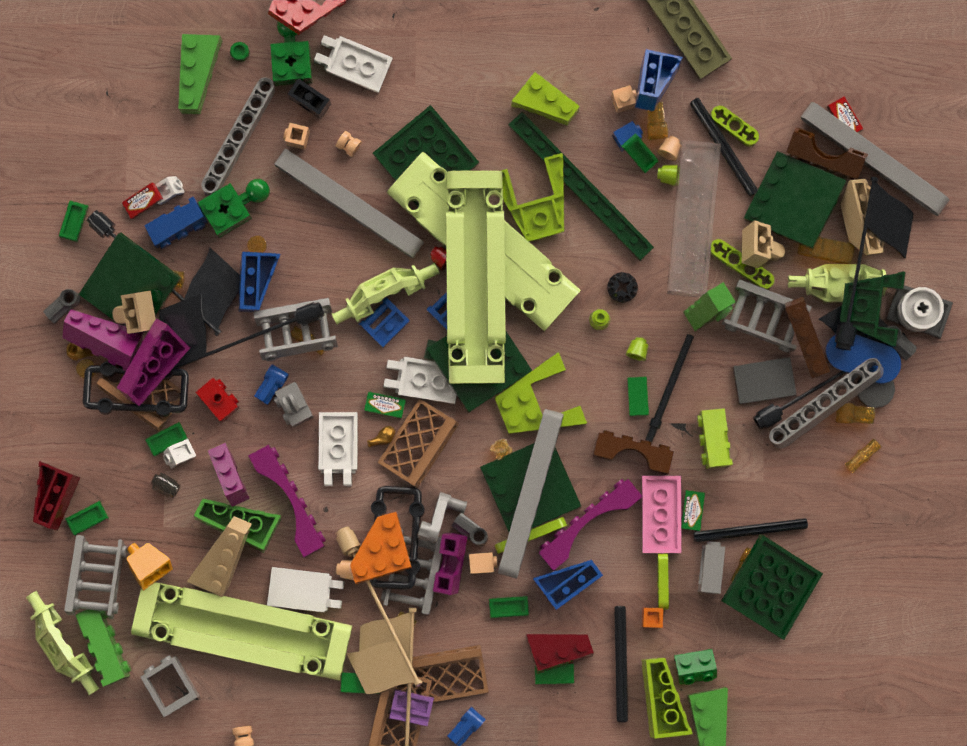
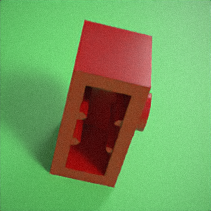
M212 378L197 390L196 394L218 420L223 423L239 409L237 405L239 401L232 393L230 395L227 394L225 391L227 387L220 379L216 381L215 378Z

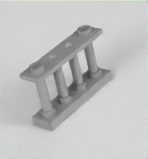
M739 279L735 287L739 291V297L730 320L724 319L722 322L725 329L731 332L738 330L779 346V350L787 353L796 350L797 346L791 344L795 334L791 322L784 341L773 337L781 313L785 310V303L793 299ZM752 295L757 297V304L749 325L746 327L737 322L746 298ZM770 302L775 304V310L767 332L764 334L756 331L755 328L764 304ZM807 305V308L810 312L811 306Z
M329 298L253 312L257 326H262L263 330L270 328V325L273 323H282L295 318L294 314L297 313V308L312 302H319L324 311V316L320 320L322 338L311 340L309 325L302 326V324L303 342L292 344L289 324L282 327L284 345L273 347L271 331L263 334L266 349L259 350L262 361H274L280 357L318 350L329 351L334 347H338L336 337H330L327 314L332 313Z
M403 536L405 544L411 545V537ZM438 537L436 543L419 539L418 547L431 549L434 552L433 560L429 559L428 561L417 558L421 567L427 568L430 571L429 579L416 578L414 585L423 587L426 590L425 598L421 597L419 599L391 593V589H383L381 600L384 601L383 605L388 606L389 600L419 606L422 609V613L430 614L434 596L435 575L439 571L442 554L439 553L442 537ZM393 573L390 574L389 581L408 582V576Z
M76 535L64 609L67 615L75 616L76 610L79 609L108 611L107 616L109 619L114 620V614H118L119 603L116 600L123 557L126 558L127 546H125L123 540H118V547L89 544L84 536ZM88 552L116 555L115 566L86 563L84 555ZM85 571L113 573L112 585L83 582L81 574ZM82 590L111 592L109 604L80 601L78 593Z

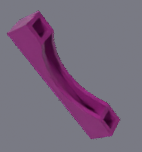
M268 444L248 455L257 473L276 482L290 499L296 518L294 541L303 557L306 558L324 548L326 539L322 532H317L314 527L317 523L312 514L308 516L305 510L308 506L303 497L299 499L296 491H298V488L293 480L289 481L287 477L289 472L285 464L280 465L277 459L280 455L276 448H271Z
M629 479L618 481L614 485V491L610 494L606 491L598 498L600 502L596 506L592 503L584 510L586 513L584 516L579 518L577 515L569 522L571 526L567 530L562 528L554 535L556 537L555 540L551 543L547 540L539 547L541 551L538 554L553 571L569 558L573 541L587 522L605 512L627 510L643 497Z

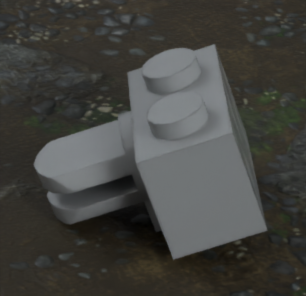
M296 382L275 392L277 397L274 400L278 408H283L285 414L282 416L287 425L291 424L294 428L314 417Z

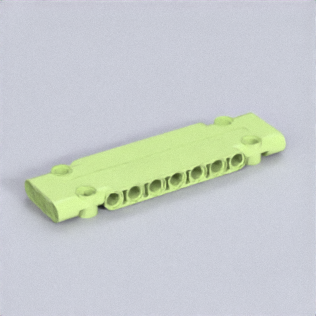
M422 152L390 187L387 194L415 217V220L446 247L447 171ZM438 172L442 173L445 177L440 182L434 179V175ZM453 196L450 202L453 205H459L461 199L458 196ZM411 201H417L419 207L416 210H411L408 204ZM504 220L505 300L511 305L516 306L545 332L581 290L565 277L559 269H556L546 256ZM556 273L559 276V281L551 282L549 274ZM530 301L533 303L534 309L526 311L523 304Z
M448 171L446 268L449 384L505 383V244L502 171ZM453 196H458L461 199V203L453 205L450 199ZM491 196H497L499 198V203L497 205H492L489 203V198ZM455 349H459L463 353V357L459 360L452 357V352ZM491 350H500L501 357L493 359L490 355Z
M155 582L144 591L142 589L140 591L131 634L167 642L174 646L340 681L352 625L227 596L221 597L213 593L191 588H181ZM169 589L175 591V597L172 600H169L166 596V592ZM323 622L327 625L325 633L317 631L318 623ZM160 627H164L167 631L164 638L159 637L157 634ZM311 660L318 663L316 671H310L308 668Z

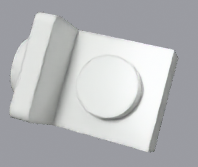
M176 176L166 177L156 184L163 197V200L158 202V205L166 203L176 195L185 193L182 188V182Z
M188 439L168 447L163 452L164 461L171 469L196 457Z

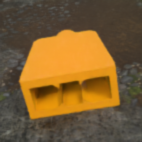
M134 543L127 549V552L130 554L126 559L128 566L143 591L173 570L170 559L150 543H146L141 548Z

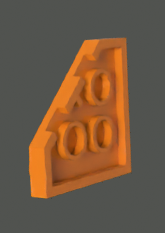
M397 512L377 517L350 564L355 584L412 568Z

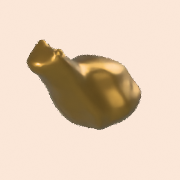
M71 342L67 345V355L74 361L94 356L88 348L82 349Z
M385 426L375 438L367 440L368 447L391 443L396 430L392 426Z

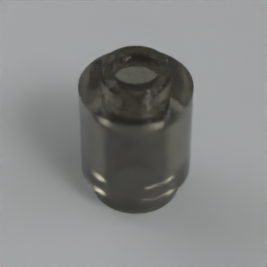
M162 472L159 475L155 474L151 481L152 489L168 498H174L181 487L177 480Z

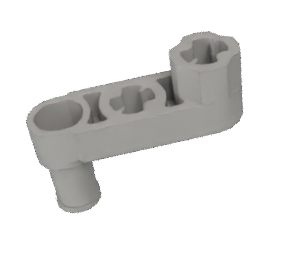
M440 492L431 524L422 521L417 538L436 543L445 510L448 508L464 514L467 501L452 498L449 494Z

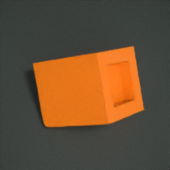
M642 608V627L663 628V608Z

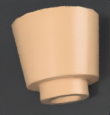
M674 136L666 138L658 149V154L665 159L676 161L681 147L680 140Z
M343 560L341 563H337L336 573L340 575V578L354 580L350 566L352 560Z

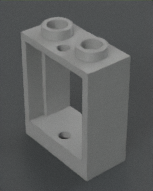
M709 541L707 545H702L697 592L721 594L725 547H722L720 542Z
M170 655L160 661L161 665L155 668L152 665L143 671L144 675L141 676L163 717L170 715L200 697L177 656L171 658ZM173 664L189 693L165 707L149 678Z

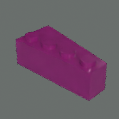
M70 309L64 320L62 338L82 349H90L92 354L98 357L101 355L107 358L109 363L113 365L118 364L126 371L142 344L143 332L127 334L126 326Z
M155 319L117 389L129 401L140 406L190 347L168 324Z

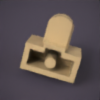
M754 220L742 230V264L759 268L768 260L776 262L784 256L785 248L783 244L773 241L771 225Z
M151 291L121 295L122 306L114 308V321L118 324H126L127 334L150 330L155 321Z

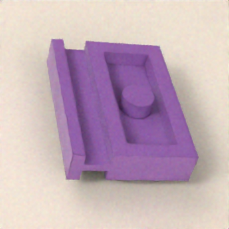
M395 689L389 718L406 722L407 692ZM411 693L410 723L428 726L433 697Z

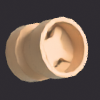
M345 131L337 141L336 147L340 150H345L347 155L353 157L361 146L362 141L358 138L354 139L349 132Z
M252 726L232 728L236 739L234 746L254 745V741L251 738Z

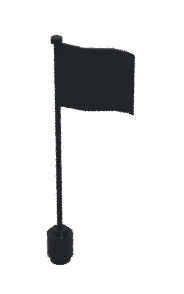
M877 177L870 178L872 183L847 320L842 322V325L837 326L835 343L836 348L840 350L851 351V347L854 346L857 328L853 327L854 323H850L867 229L878 239L896 249L903 258H906L914 213L904 203L888 194L877 183Z
M94 211L87 219L89 226L100 237L104 238L106 236L109 238L112 236L115 239V223L103 212ZM209 247L207 257L192 279L185 298L175 290L172 293L181 301L202 293L204 323L215 332V336H219L222 331L218 328L223 316L239 291L240 274Z
M202 293L161 309L159 320L168 324L190 347L173 367L180 368L295 321L298 324H302V326L309 325L321 320V317L324 316V311L319 302L309 303L296 309L295 318L210 352H207V333L202 313Z
M842 305L818 319L835 334L837 326L842 325L840 322ZM879 318L878 327H888V325L885 324V322L881 318ZM856 331V335L889 346L888 344H885L882 341L874 337H871L861 331ZM841 371L782 407L775 406L774 404L766 406L753 416L756 425L760 430L771 427L782 420V410L846 372Z

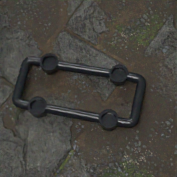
M108 361L103 362L101 365H91L85 370L83 405L90 410H99L103 415H108L112 411L157 412L159 416L167 417L170 413H182L187 408L189 374L184 369L172 368L163 379L169 380L173 376H181L180 405H171L168 401L161 400L156 405L141 404L140 406L129 403H112L108 398H102L98 402H90L92 373H101L102 376L111 378L115 374H125L126 371L123 370L122 366H115Z
M382 486L377 490L376 501L371 504L374 522L377 517L384 515L387 511V506L383 502L385 493L414 495V502L409 507V512L413 516L410 547L412 568L406 570L408 582L377 581L376 578L370 580V583L374 588L409 590L414 587L416 575L421 570V565L417 560L419 543L417 535L420 528V518L425 514V508L421 503L422 493L415 487Z

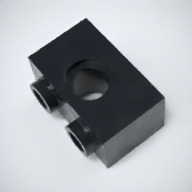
M300 79L295 82L288 93L290 100L319 119H322L331 105L329 98Z

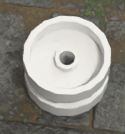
M918 287L909 291L900 299L897 306V317L900 323L906 329L913 332H923L932 328L941 320L944 313V304L941 297L934 290L927 287Z

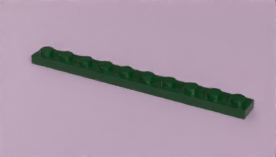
M523 112L508 124L544 163V158L562 153ZM563 154L564 184L641 261L654 246Z

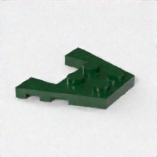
M902 271L857 282L850 323H854L853 327L893 347L897 346L899 330L878 326L883 288L904 290L906 272ZM853 282L845 283L841 323L847 320Z

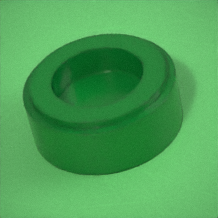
M236 42L230 48V54L235 61L242 62L249 57V48L243 42Z

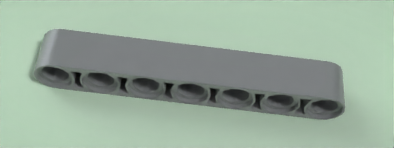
M264 77L259 79L206 173L201 186L208 196L223 187L275 93V86L270 78ZM269 84L271 88L269 91L264 92L261 90L262 86ZM254 101H261V106L253 108L252 104ZM252 117L253 120L250 124L246 125L243 123L244 118ZM237 133L243 134V138L240 141H235L234 136ZM227 150H233L234 155L232 157H225ZM224 166L225 171L222 174H216L217 167ZM209 183H215L216 187L214 190L208 191L206 189Z
M870 358L773 428L769 434L771 442L780 449L793 443L880 379L884 373L881 363L875 358ZM872 366H878L877 371L869 372ZM857 377L862 378L859 384L853 383ZM847 389L844 395H838L839 390ZM824 401H831L828 407H822ZM809 412H815L813 418H807ZM799 423L798 429L791 430L793 424ZM783 434L784 438L782 441L777 442L776 437Z

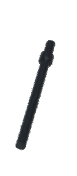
M690 334L686 335L655 416L651 418L650 428L645 438L646 441L653 442L657 429L661 427V419L694 338Z

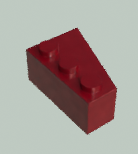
M39 461L38 467H40L39 479H37L38 490L37 497H35L33 522L58 531L81 477Z
M526 634V640L538 674L592 657L594 654L588 634Z

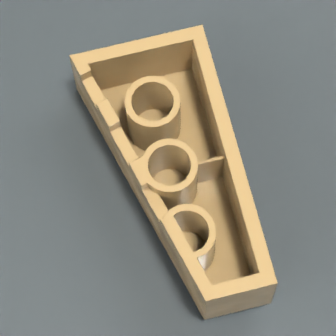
M234 516L187 582L223 597L230 586L252 524Z

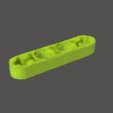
M716 239L710 244L709 251L712 256L756 286L767 290L774 284V276L763 267L755 268V272L752 275L746 274L744 271L746 264H742V253L725 241ZM714 244H715L716 246H717L718 244H721V245H722L721 249H722L723 251H725V252L727 251V249L730 250V251L727 253L725 259L722 257V256L724 255L723 252L718 251V252L716 253V252L714 251V250H715V247L713 246ZM731 254H736L739 257L737 264L729 262ZM760 270L762 272L760 273V276L763 278L768 276V281L770 282V284L766 283L765 285H763V280L758 277L756 280L753 278L757 275L758 271Z
M564 517L532 529L528 542L567 526ZM507 540L494 545L497 554L504 552Z

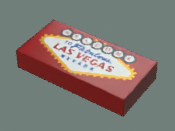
M845 96L827 106L833 116L857 133L863 130Z
M150 183L123 201L122 204L130 218L134 219L163 200V197L155 183Z

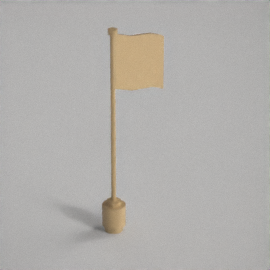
M344 527L335 533L337 536L336 540L343 555L355 557L361 545L354 531L350 527ZM366 581L395 641L379 643L359 652L346 653L365 693H381L398 685L414 683L416 687L422 685L423 683L421 679H418L370 581Z
M409 608V613L389 619L411 665L413 659L414 612L417 611V608ZM384 619L371 621L360 626L359 651L379 643L395 641ZM411 683L407 684L405 746H409Z

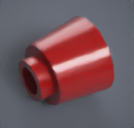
M436 246L430 253L431 260L443 271L446 269V249L442 246Z

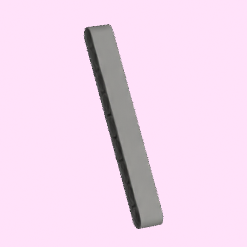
M811 102L800 117L807 125L845 152L851 147L867 153L868 156L864 164L866 167L934 215L939 216L950 201L942 192L818 104Z
M284 149L274 163L281 171L407 256L414 258L424 244L421 239L289 150Z
M548 409L544 410L498 574L516 579L518 577L564 416L562 413Z

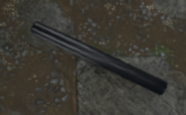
M695 98L690 103L691 107L747 194L753 196L758 192L757 187L701 100Z
M806 518L697 531L693 533L695 542L800 530L808 528V521Z
M615 606L617 722H627L626 607Z

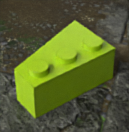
M536 72L533 73L511 101V106L524 109L530 113L541 115L567 126L580 109L578 104Z
M725 408L700 411V415H697L698 427L702 428V434L699 435L700 446L704 447V453L701 454L702 465H706V469L730 467L733 465L729 454L730 442H728L727 436L728 428Z

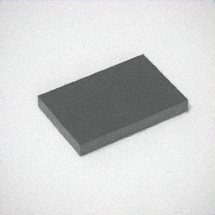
M904 285V290L896 289L886 320L902 325L897 317V306L900 299L914 288ZM942 299L944 313L941 320L932 328L921 333L941 339L953 302Z
M790 357L733 366L739 404L797 395Z

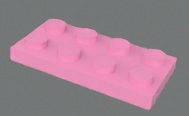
M642 476V553H681V476Z

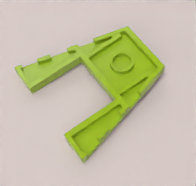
M563 153L544 158L554 195L517 205L508 169L500 170L502 171L503 200L528 242L565 232Z
M559 352L495 397L508 434L539 430L543 414L531 384L566 371ZM581 406L562 412L564 416L561 427L587 424Z

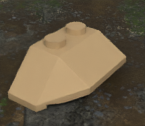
M866 179L850 180L840 204L849 242L858 249H860L871 189ZM867 229L863 253L865 255L883 253L885 242L878 239Z

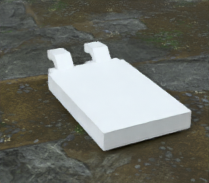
M324 35L321 45L332 49L329 57L316 53L314 62L325 66L324 69L329 74L379 93L393 58L340 36L339 39L336 38L335 40Z
M404 357L400 362L387 361L386 369L399 370L397 380H384V388L396 389L395 393L401 396L455 404L456 394L434 361Z
M319 412L318 469L321 473H324V485L333 486V473H343V485L352 486V473H356L358 465V412Z
M272 567L267 606L317 612L328 611V607L341 608L342 601L329 599L330 588L344 589L345 581L332 580V576L327 573Z

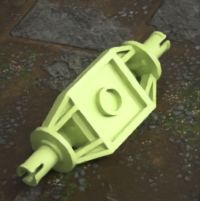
M435 263L421 270L416 269L414 265L411 266L412 269L393 267L359 284L350 301L346 298L347 307L332 313L336 324L338 325L351 317L355 318L357 323L360 322L359 319L374 313L370 304L378 303L390 294H397L402 288L405 289L408 296L421 288L423 290L426 289L424 285L425 280L440 274Z
M824 264L812 270L807 268L805 276L788 275V281H795L789 282L788 288L805 287L807 295H812L824 303H843L845 283L854 282L857 264ZM861 264L858 281L886 275L885 269L878 270ZM812 287L823 288V291L812 289ZM883 288V295H882V296L885 295V292H886V289H887V288Z
M37 591L28 595L26 599L35 610L34 615L30 619L35 620L36 640L55 670L72 678V683L80 681L88 695L96 692L100 688L90 675L95 667L90 665L84 653L74 657L71 647L63 640L61 631L55 628L62 619L53 608L55 606L54 603L45 605Z

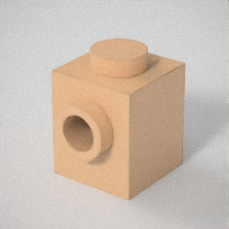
M631 85L612 91L611 97L617 113L635 108L637 93L636 90H632Z
M290 123L289 127L285 129L283 139H285L287 146L305 150L310 130L306 126Z
M492 552L469 554L471 574L494 572V568H497V556H493Z

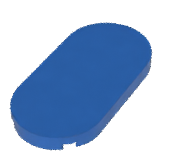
M836 335L827 342L825 349L826 357L829 363L836 369L850 373L866 360L875 358L884 369L883 376L876 383L890 382L900 372V356L890 346L859 335L855 336L854 346L851 347V351L836 348ZM872 366L869 372L877 371L878 366Z

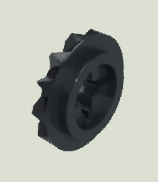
M620 272L610 278L607 290L613 300L624 303L636 296L638 284L630 273ZM619 282L622 284L629 282L626 287L627 293L623 290L616 292L619 288Z

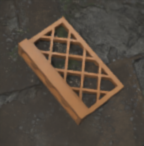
M103 377L96 383L101 391L118 403L135 404L129 401L117 389L120 382L113 383L108 378ZM162 380L164 389L151 392L152 403L156 405L153 394L165 392L166 401H168L167 392L176 391L180 394V388L169 380ZM180 397L176 401H170L169 403L171 405H179ZM130 411L158 432L161 431L165 422L172 415L170 413L169 416L162 418L156 412Z
M419 399L378 463L418 488L456 431L459 423ZM421 405L428 408L429 416L418 418L417 411ZM441 416L445 419L441 427L434 428L432 418ZM430 419L432 429L421 431L419 421ZM417 422L418 432L408 434L407 426L409 423ZM432 432L434 439L431 443L424 444L422 434ZM419 435L421 445L411 447L409 437ZM406 438L408 448L398 450L396 443L399 439ZM422 448L423 455L421 459L413 460L411 450ZM409 451L410 461L400 463L398 453ZM396 454L397 464L389 466L384 462L388 455ZM411 464L412 472L409 477H406L402 474L401 466Z
M480 645L414 656L412 659L414 671L419 670L424 674L423 678L428 676L435 681L429 691V695L434 698L433 702L489 692ZM479 659L480 667L476 672L467 667L471 660ZM457 663L462 667L457 676L448 671L451 664ZM432 667H439L443 670L438 679L429 674ZM464 669L473 674L468 684L459 678ZM445 673L455 678L449 687L440 682ZM477 677L483 681L484 688L475 689L470 684ZM457 680L466 686L459 693L451 689ZM437 684L447 689L443 696H437L432 693ZM422 685L418 686L419 688L425 691V687H423Z
M417 676L419 680L421 679L422 682L427 683L425 691L419 695L428 696L432 679ZM411 683V689L415 694H417L416 690L412 686L414 685V683ZM394 687L380 693L368 746H388L381 744L382 737L389 732L395 740L389 746L396 744L401 746L399 742L405 739V736L397 740L392 730L400 725L406 731L405 721L399 720L400 723L392 728L386 722L387 717L390 716L388 712L389 707H392L391 699L394 697ZM417 724L415 730L409 733V738L413 743L412 746H417L421 729L419 724Z

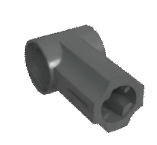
M65 289L43 312L49 320L56 324L70 309L79 305L81 296L74 290ZM70 293H72L74 295V300L71 303H68L66 298Z
M885 327L899 330L897 346H889L895 349L904 360H908L916 352L917 347L901 333L898 327Z
M462 513L457 516L451 525L462 535L468 536L467 539L476 546H483L488 541L487 532ZM477 532H482L485 538L483 541L477 542L474 540V535Z

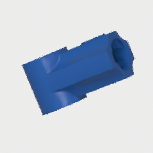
M272 364L267 370L264 381L254 397L269 405L275 392L284 385L289 374Z
M472 706L447 735L457 746L463 745L473 732L475 733L486 720Z

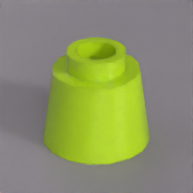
M663 165L662 168H658L657 179H661V183L676 186L678 165Z
M603 309L594 310L589 317L590 325L596 330L606 329L610 324L609 314Z
M636 337L635 340L631 341L625 355L634 360L646 361L647 341Z

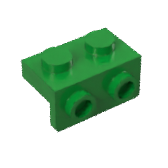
M713 649L674 655L679 685H691L699 681L708 682L717 678V666Z

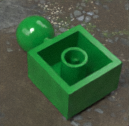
M277 21V30L284 37V43L270 44L274 85H294L298 79L306 84L313 83L309 42H296L295 36L298 34ZM290 61L295 62L293 63V66H289Z
M253 179L247 184L245 192L238 196L232 184L229 183L199 201L198 204L218 237L221 238L252 219L244 205L251 201L254 203L264 202L269 197L270 188L264 180ZM224 207L228 208L227 214L221 212Z

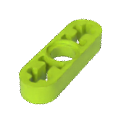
M719 105L713 108L710 116L719 127L746 146H754L757 143L759 133L756 129L724 106ZM720 111H722V116L727 119L728 116H730L731 118L727 121L726 125H724L723 123L725 122V120L722 117L717 119V114L715 112L719 113ZM732 121H737L740 124V129L733 131L730 129L729 124ZM743 127L746 128L744 131L746 134H754V141H747V136L744 133L741 136L738 135L743 130Z
M657 554L658 608H663V610L669 609L668 554Z

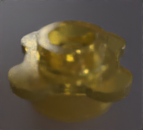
M506 439L497 440L490 447V450L496 454L497 460H502L504 456L513 452L512 447L508 446Z

